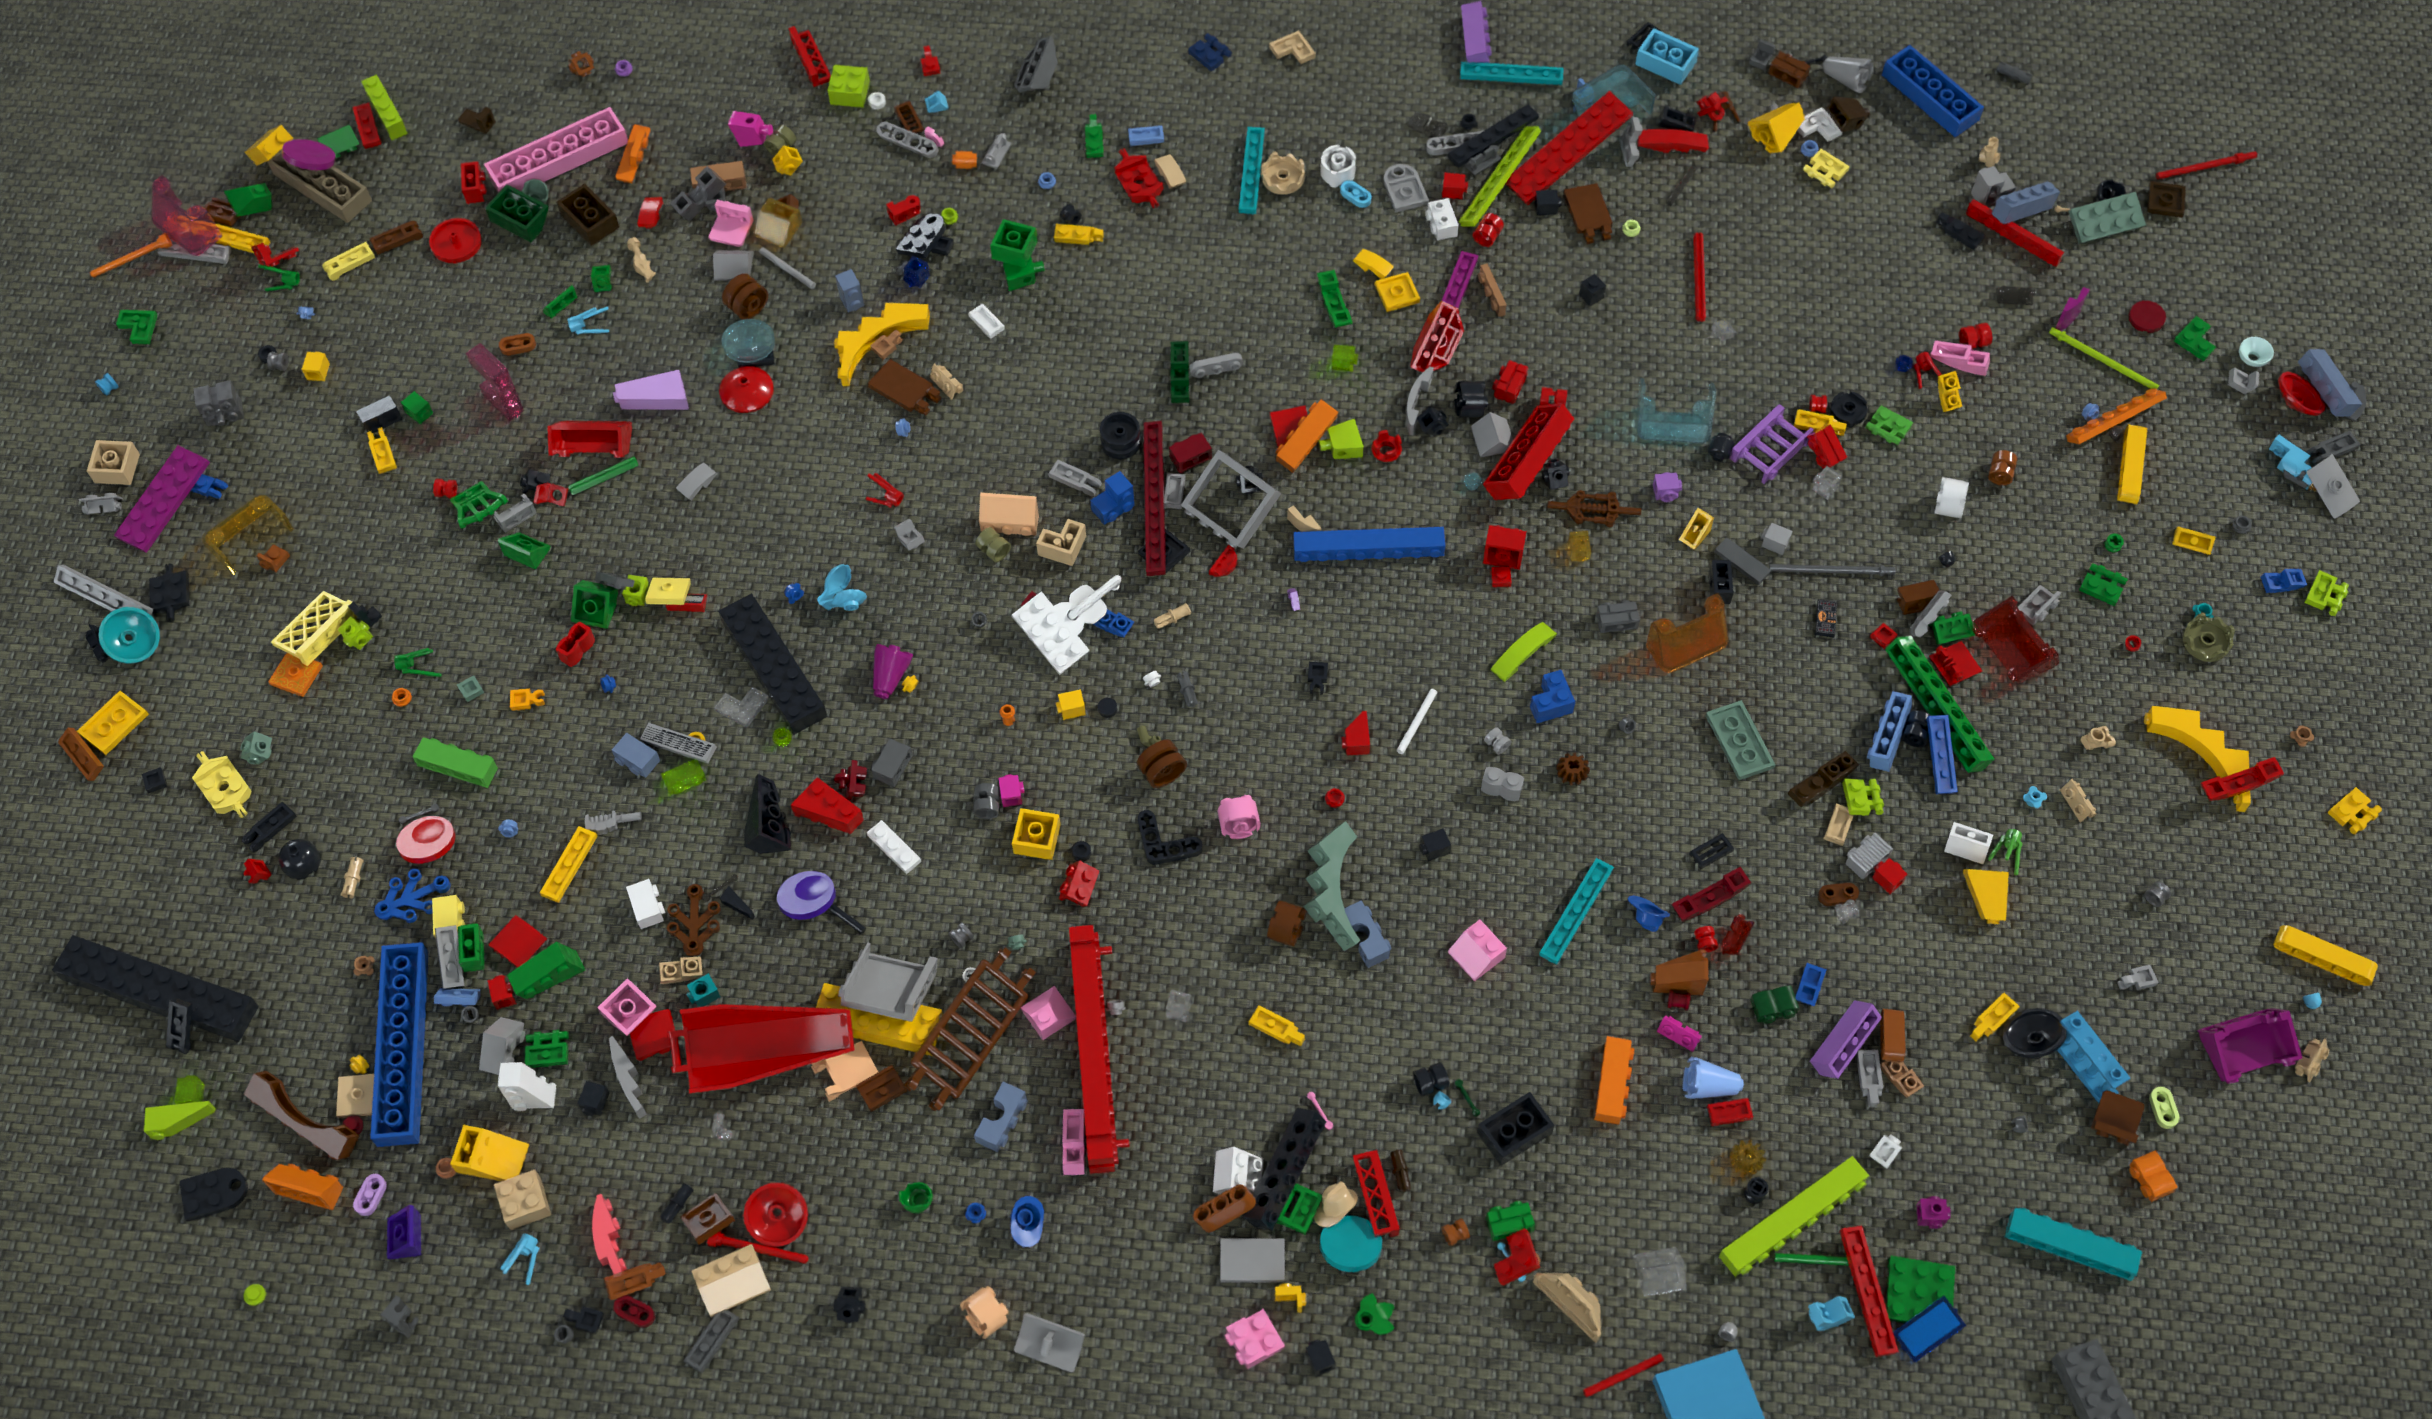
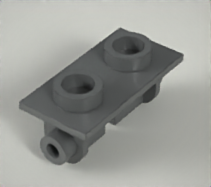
M1491 145L1484 153L1470 158L1464 166L1474 176L1502 159L1497 154L1499 148L1496 145Z

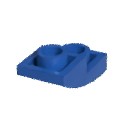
M1107 609L1106 614L1093 625L1114 635L1125 637L1133 626L1134 621L1119 612L1116 615Z

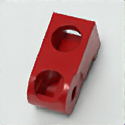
M910 195L905 200L896 204L892 201L886 204L887 214L895 226L917 216L921 212L920 199L915 195Z

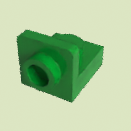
M610 265L592 267L591 280L594 292L610 291L612 289Z

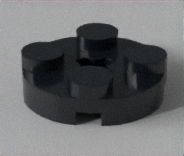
M1841 392L1832 400L1830 415L1834 416V419L1838 420L1837 422L1847 424L1846 427L1852 428L1866 418L1868 412L1867 402L1863 396L1856 392H1850V394ZM1845 407H1852V411L1846 410Z

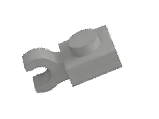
M2151 965L2133 968L2129 971L2130 975L2121 977V981L2117 982L2120 990L2135 985L2137 990L2154 987L2159 983Z

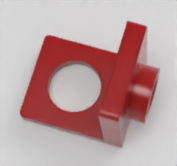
M552 483L537 485L534 503L550 502L565 506L568 488ZM555 490H559L562 493L561 500H556L553 497Z

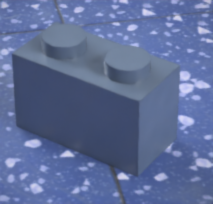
M852 269L835 275L839 296L847 312L863 307L864 301L861 286Z
M628 733L612 749L615 757L614 760L621 766L626 765L629 767V770L637 776L640 774L646 778L660 762L655 750Z

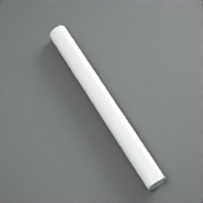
M1430 689L1397 748L1399 754H1404L1437 694L1436 690Z

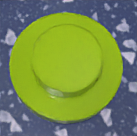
M945 208L940 215L947 225L954 224L958 220V214L953 208Z
M252 1284L246 1288L243 1297L247 1304L256 1306L265 1300L266 1291L263 1286Z

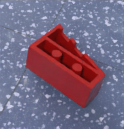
M818 777L791 804L795 816H802L811 819L813 822H820L828 825V827L852 834L864 821L860 808Z

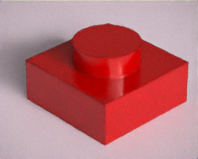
M1491 567L1492 587H1511L1510 567Z

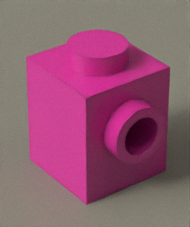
M1009 774L999 778L1003 807L1022 805L1021 794L1025 792L1023 782H1019L1018 775Z

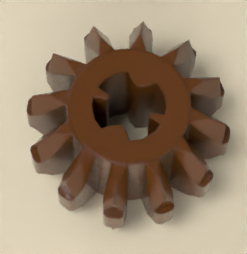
M1576 752L1572 756L1566 753L1565 758L1561 757L1556 766L1558 778H1562L1563 783L1569 781L1570 786L1573 785V782L1578 785L1581 784V780L1585 781L1590 772L1588 760H1583V755L1577 757Z

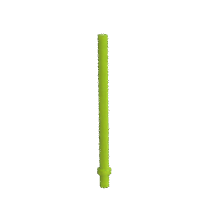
M2054 327L2051 328L2049 334L2057 337L2058 341L2068 343L2149 389H2158L2160 386L2066 334L2067 332H2061Z

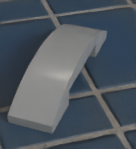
M1434 367L1426 369L1411 388L1406 413L1409 435L1413 436L1418 422L1416 418L1419 411L1414 409L1421 391L1428 392L1433 379Z

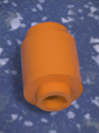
M956 151V154H952V165H956V169H972V167H977V153L972 151Z

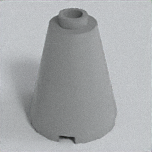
M1830 56L1824 60L1822 68L1827 75L1851 90L1861 93L1867 87L1864 85L1866 80L1870 81L1873 63L1868 58Z

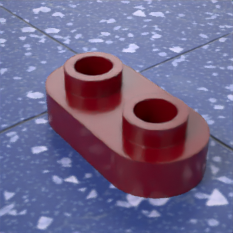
M628 1295L619 1297L614 1302L613 1308L617 1316L638 1327H649L655 1320V1313L649 1305ZM629 1305L627 1311L622 1310L624 1306ZM644 1314L648 1315L646 1320H641Z

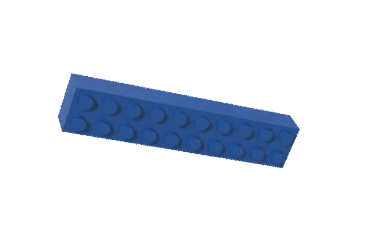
M422 942L386 945L381 948L370 1138L377 1147L419 1144L429 956V952Z

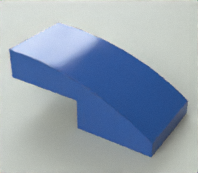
M2284 569L2281 573H2264L2261 576L2266 593L2291 591L2307 586L2301 569Z
M1806 963L1795 996L1797 1001L1815 1006L1826 969Z

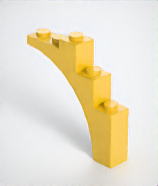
M885 303V310L881 311V317H862L861 324H858V331H839L838 338H835L834 346L835 349H838L841 368H838V379H841L842 386H850L852 374L857 364L871 350L870 345L882 335L888 337L894 330L900 333L913 330H928L930 319L928 304Z

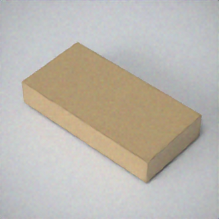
M1836 803L1824 840L1843 846L1854 816L1849 815L1848 807Z

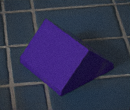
M408 1205L387 1218V1259L421 1256V1214L413 1205Z

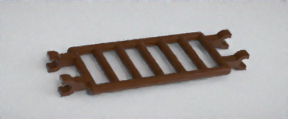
M1006 947L1003 950L1001 948L998 950L991 963L985 959L979 963L911 1059V1064L916 1070L904 1083L903 1087L908 1091H911V1089L914 1091L924 1075L941 1088L937 1096L928 1105L933 1111H940L949 1095L954 1099L961 1095L1028 998V994L1023 989L1036 972L1030 967L1023 969L1016 983L1005 976L998 969L1011 954V951ZM984 970L988 971L1018 996L1013 1006L979 980ZM973 986L1007 1012L1002 1022H999L967 996ZM962 1002L996 1029L990 1039L955 1012ZM950 1018L984 1045L979 1055L944 1028ZM938 1035L973 1062L967 1072L932 1045ZM927 1051L961 1078L956 1088H953L921 1062Z

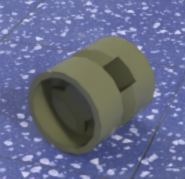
M780 125L764 141V146L770 154L775 156L783 145L791 147L797 140L792 130L785 125Z
M989 527L979 534L975 545L994 562H999L1009 553L1011 544L1003 537H999L1000 534Z

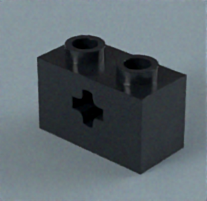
M1731 560L1711 561L1709 568L1711 604H1731L1734 593Z

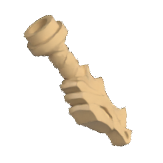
M630 238L627 241V247L634 252L633 266L635 272L644 276L646 282H649L656 274L650 269L651 261L646 260V256L641 254L639 249L641 246L640 241L637 238Z

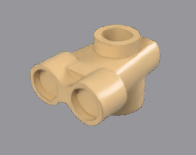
M1991 137L1988 141L1989 144L1982 148L1979 161L1984 162L1986 167H1992L1995 163L1999 162L2000 153H1997L1998 138Z
M2106 726L2093 728L2088 734L2081 737V742L2086 750H2093L2099 747L2110 748L2116 744L2114 737L2110 736Z

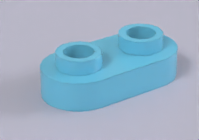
M1348 180L1341 184L1340 193L1344 198L1360 208L1368 207L1371 204V193L1356 182Z

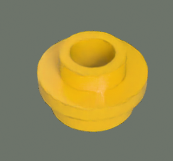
M915 675L912 677L907 676L903 681L902 686L904 687L902 690L904 692L911 693L919 683Z
M361 1055L350 1059V1068L356 1074L364 1075L367 1072L366 1069L369 1068V1064Z

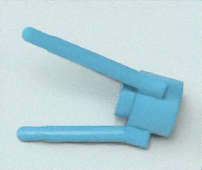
M594 307L577 316L568 318L571 332L576 331L577 335L583 333H609L608 329H582L585 327L584 319L602 313L609 308L604 307L597 310Z
M522 1234L515 1248L500 1268L503 1270V1274L508 1272L519 1254L529 1256L531 1253L526 1285L530 1284L536 1255L540 1249L536 1246L538 1240L535 1237Z

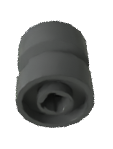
M990 783L976 785L974 788V816L981 819L996 818L999 815L998 801L1000 799V788Z

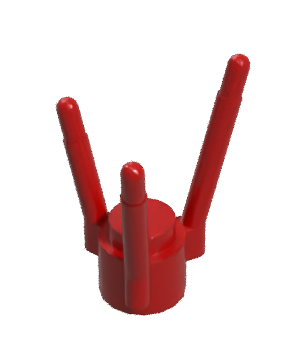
M1923 352L1916 356L1915 360L1917 363L1914 364V368L1917 374L1919 389H1922L1920 369L1923 371L1933 369L1937 376L1942 374L1935 366L1928 352Z
M874 473V476L871 474L867 475L887 490L884 495L886 501L866 497L867 501L886 505L889 508H892L893 505L896 507L900 505L904 498L902 492L894 488L877 473Z

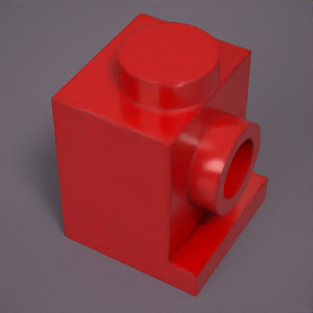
M498 975L488 980L491 1000L497 1010L517 1004L513 996V987L510 982L507 983L504 975Z

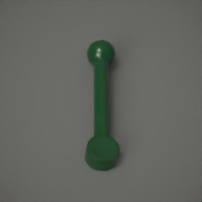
M1457 1079L1455 1086L1461 1090L1473 1110V1116L1478 1117L1480 1110L1476 1109L1465 1091L1463 1081Z

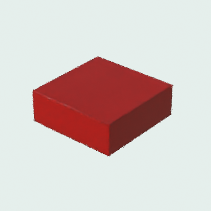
M1883 623L1870 635V638L1885 649L1897 638L1898 634Z

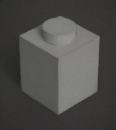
M1771 523L1769 529L1765 528L1762 533V547L1783 555L1793 531Z

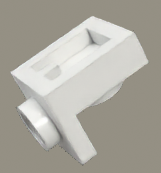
M1891 1134L1889 1137L1884 1135L1869 1156L1888 1168L1903 1148L1899 1145L1901 1141Z

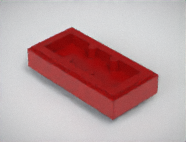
M1748 1098L1707 1105L1711 1126L1753 1120V1113Z

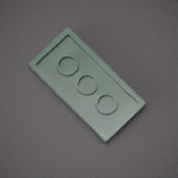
M2136 192L2069 210L2079 244L2146 226Z
M1742 700L1706 712L1705 716L1738 780L1774 769L1775 763Z

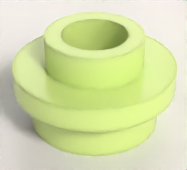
M1628 220L1623 225V233L1630 237L1637 236L1640 233L1639 223L1635 220Z

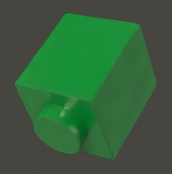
M415 391L400 402L405 413L418 424H421L433 414L430 404Z

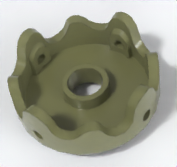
M2200 613L2186 626L2183 633V643L2186 650L2193 657L2206 662L2218 661L2227 656L2233 647L2235 629L2232 625H2226L2218 616L2207 618L2205 613ZM2203 637L2210 638L2212 643H2206Z

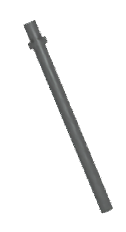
M1769 564L1771 572L1879 574V576H1884V574L1895 575L1896 573L1895 567H1884V565L1868 567Z

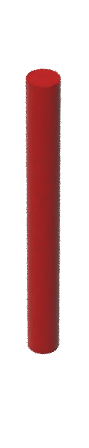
M1659 1353L1583 1389V1393L1586 1398L1664 1362L1663 1356Z

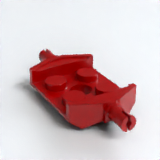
M1123 148V151L1121 149L1119 154L1123 160L1114 169L1129 198L1134 203L1149 202L1153 209L1157 208L1159 203L1155 197L1159 196L1163 191V183L1159 182L1149 166L1147 156H1129L1125 148ZM1138 180L1143 181L1142 184H1137L1135 182Z

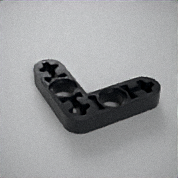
M1143 810L1139 813L1138 826L1146 859L1150 864L1158 865L1192 858L1202 853V841L1198 837H1188L1161 843L1154 813L1150 810ZM1144 817L1149 819L1150 827L1146 828ZM1149 833L1155 834L1156 839L1154 841H1147L1145 839L1146 835ZM1191 844H1195V846H1197L1196 850H1193ZM1182 845H1185L1186 852H1183ZM1171 847H1178L1180 852L1172 855L1169 853V849ZM1152 852H1156V854H1158V857L1154 858Z

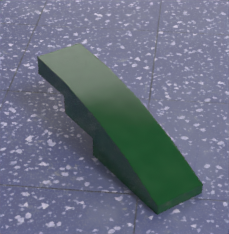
M1188 341L1171 342V403H1189Z

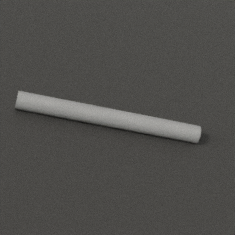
M764 247L760 249V254L810 289L815 287L816 284L770 251Z

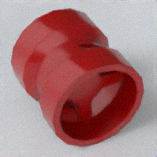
M435 479L433 485L434 496H447L448 498L456 496V480L444 481L443 479Z
M1703 926L1694 931L1695 938L1699 942L1697 944L1698 951L1705 950L1708 953L1719 947L1717 940L1714 939L1715 931L1712 926Z

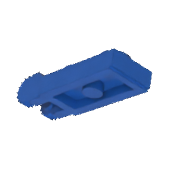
M202 474L191 491L207 497L211 496L220 499L222 494L214 489V487L226 490L228 485L222 480Z

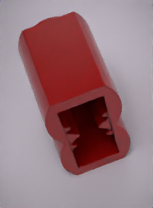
M578 622L569 630L568 636L560 640L556 651L563 663L570 667L575 666L581 660L583 653L593 646L595 638L591 628L582 622Z

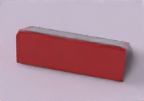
M687 594L684 605L665 604L667 611L705 612L707 594Z

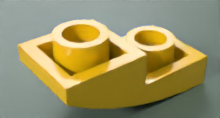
M1362 249L1353 260L1365 272L1370 269L1380 279H1384L1394 267L1384 258L1366 249Z
M1956 371L1938 376V389L1943 412L1962 407L1958 389L1961 387Z

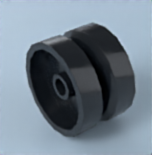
M1114 412L1107 415L1101 421L1099 428L1102 450L1106 455L1121 460L1136 454L1140 448L1141 437L1139 422L1133 415L1127 412Z

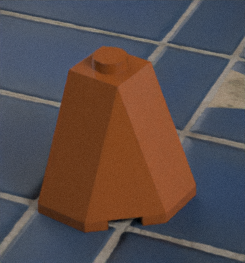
M1699 950L1656 965L1654 973L1650 974V985H1653V992L1669 993L1670 990H1673L1675 993L1687 994L1689 992L1691 995L1703 996L1708 982V958L1704 957L1706 956V951Z

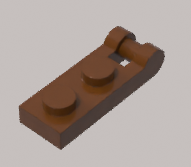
M410 221L369 239L377 255L412 240H420L423 238V233L418 229L419 226L416 221Z

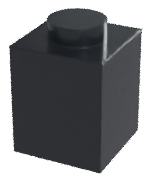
M1557 190L1536 191L1534 201L1536 216L1557 215L1558 207H1561V197H1558Z
M1593 274L1581 282L1579 296L1589 306H1592L1604 298L1606 284L1596 274Z
M1444 828L1421 837L1419 849L1423 856L1426 855L1428 861L1445 856L1451 852V843Z
M586 1081L577 1104L583 1114L601 1116L610 1093L605 1085Z
M1317 1339L1308 1344L1305 1354L1315 1377L1335 1370L1336 1362L1326 1339L1323 1341Z

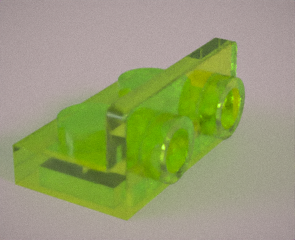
M695 759L661 773L670 796L680 794L692 786H699L707 780L698 760Z

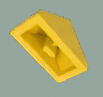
M1697 508L1679 540L1695 550L1710 533L1714 517Z

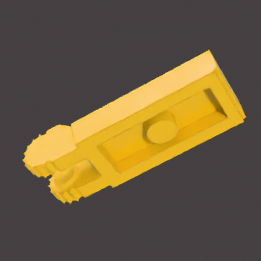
M381 427L378 428V433L381 437L374 440L373 433L371 431L367 432L368 443L379 474L397 469L389 441Z

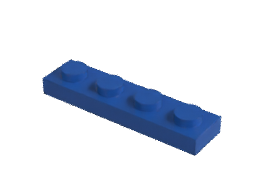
M1948 715L1928 716L1927 725L1936 795L1957 793Z

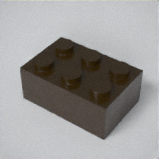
M585 183L556 202L561 216L591 246L620 228L616 214Z

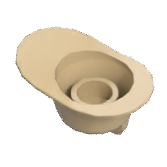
M1343 1182L1327 1187L1323 1192L1322 1202L1314 1216L1318 1226L1331 1227L1342 1220L1356 1205L1358 1200L1357 1193L1348 1189Z

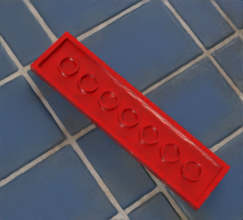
M1608 91L1513 172L1505 184L1528 206L1535 200L1536 191L1547 190L1633 116V112L1611 91Z

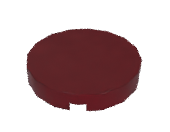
M2152 301L2137 302L2129 312V322L2135 329L2141 332H2157L2164 326L2166 321L2164 309Z

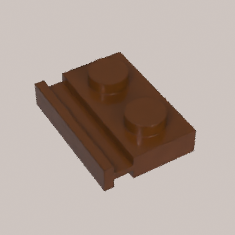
M214 197L211 202H208L199 211L201 218L232 226L241 217L236 216L228 201Z
M893 1065L856 1085L870 1112L907 1092Z

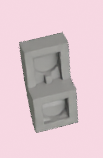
M703 462L691 471L676 489L692 501L702 487L707 488L717 473Z

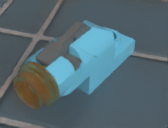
M2278 435L2269 448L2275 455L2282 458L2277 468L2284 473L2285 478L2306 490L2316 492V488L2306 473L2307 470L2312 468L2306 464L2310 455L2281 435Z

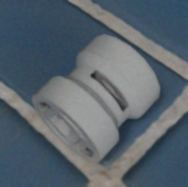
M1498 727L1491 730L1484 739L1488 745L1493 746V750L1498 755L1506 751L1512 742L1508 737L1502 735V731Z

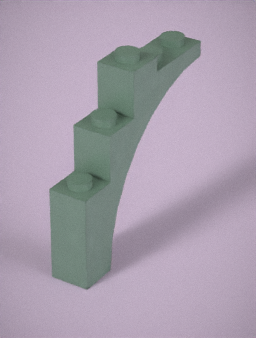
M1346 821L1335 827L1307 850L1319 867L1305 878L1317 895L1304 906L1315 923L1319 920L1324 923L1343 951L1360 941L1345 913L1340 890V870L1343 858L1351 843L1357 838Z

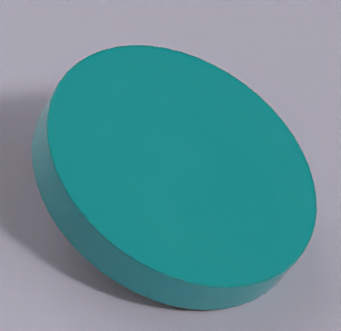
M1344 1216L1337 1224L1331 1227H1324L1321 1233V1254L1331 1266L1345 1272L1366 1270L1373 1266L1381 1255L1382 1237L1381 1235L1374 1236L1371 1222L1364 1218Z

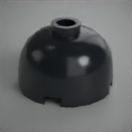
M294 839L287 842L281 848L278 862L282 871L289 878L299 880L309 877V874L318 870L321 863V855L316 846L308 840Z

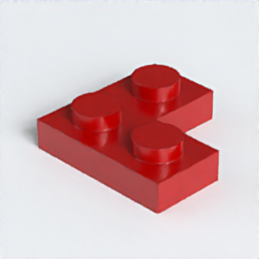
M1525 1228L1506 1237L1512 1256L1494 1264L1499 1283L1503 1286L1540 1268L1529 1231Z

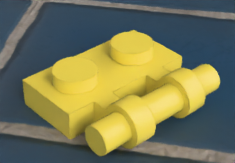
M1820 149L1810 160V164L1813 167L1806 164L1803 171L1808 173L1809 177H1814L1821 181L1822 185L1833 188L1836 182L1831 179L1834 178L1839 181L1848 172L1850 166ZM1821 170L1824 173H1826V175H1823L1818 171Z

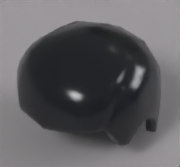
M2108 179L2099 184L2096 197L2099 201L2125 195L2126 190L2123 183L2115 182L2114 179Z

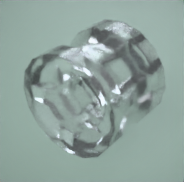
M1852 899L1847 900L1845 904H1837L1835 906L1836 915L1843 924L1847 923L1851 918L1857 919L1860 915L1858 907Z

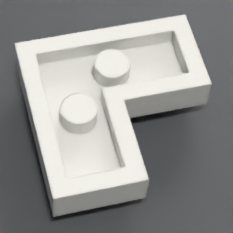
M1823 108L1804 116L1805 120L1797 130L1803 137L1818 130L1828 142L1842 135L1838 126Z

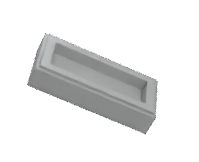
M1167 473L1164 493L1165 508L1182 509L1185 474Z

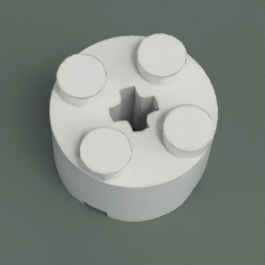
M1333 145L1324 150L1321 157L1320 173L1323 180L1331 187L1336 188L1345 181L1354 180L1356 166L1354 152L1348 147L1346 149L1341 148L1340 145Z
M1942 477L1935 514L1961 518L1969 482Z

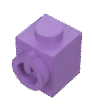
M1665 472L1663 474H1655L1653 480L1655 500L1671 502L1678 498L1679 491H1682V481L1678 480L1677 473Z

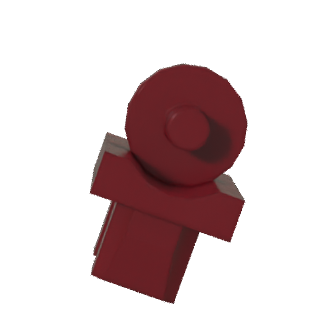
M856 760L851 761L847 774L846 769H841L840 773L834 775V781L839 784V788L844 789L846 784L845 798L847 800H851L853 796L863 797L865 794V784L856 783V779L865 780L867 768L858 766V761Z

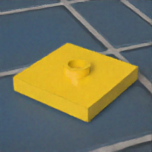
M1408 272L1380 279L1374 283L1386 312L1420 303V297Z

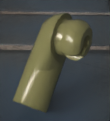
M1146 726L1137 728L1143 745L1150 747L1156 742L1161 741L1158 735L1149 736Z

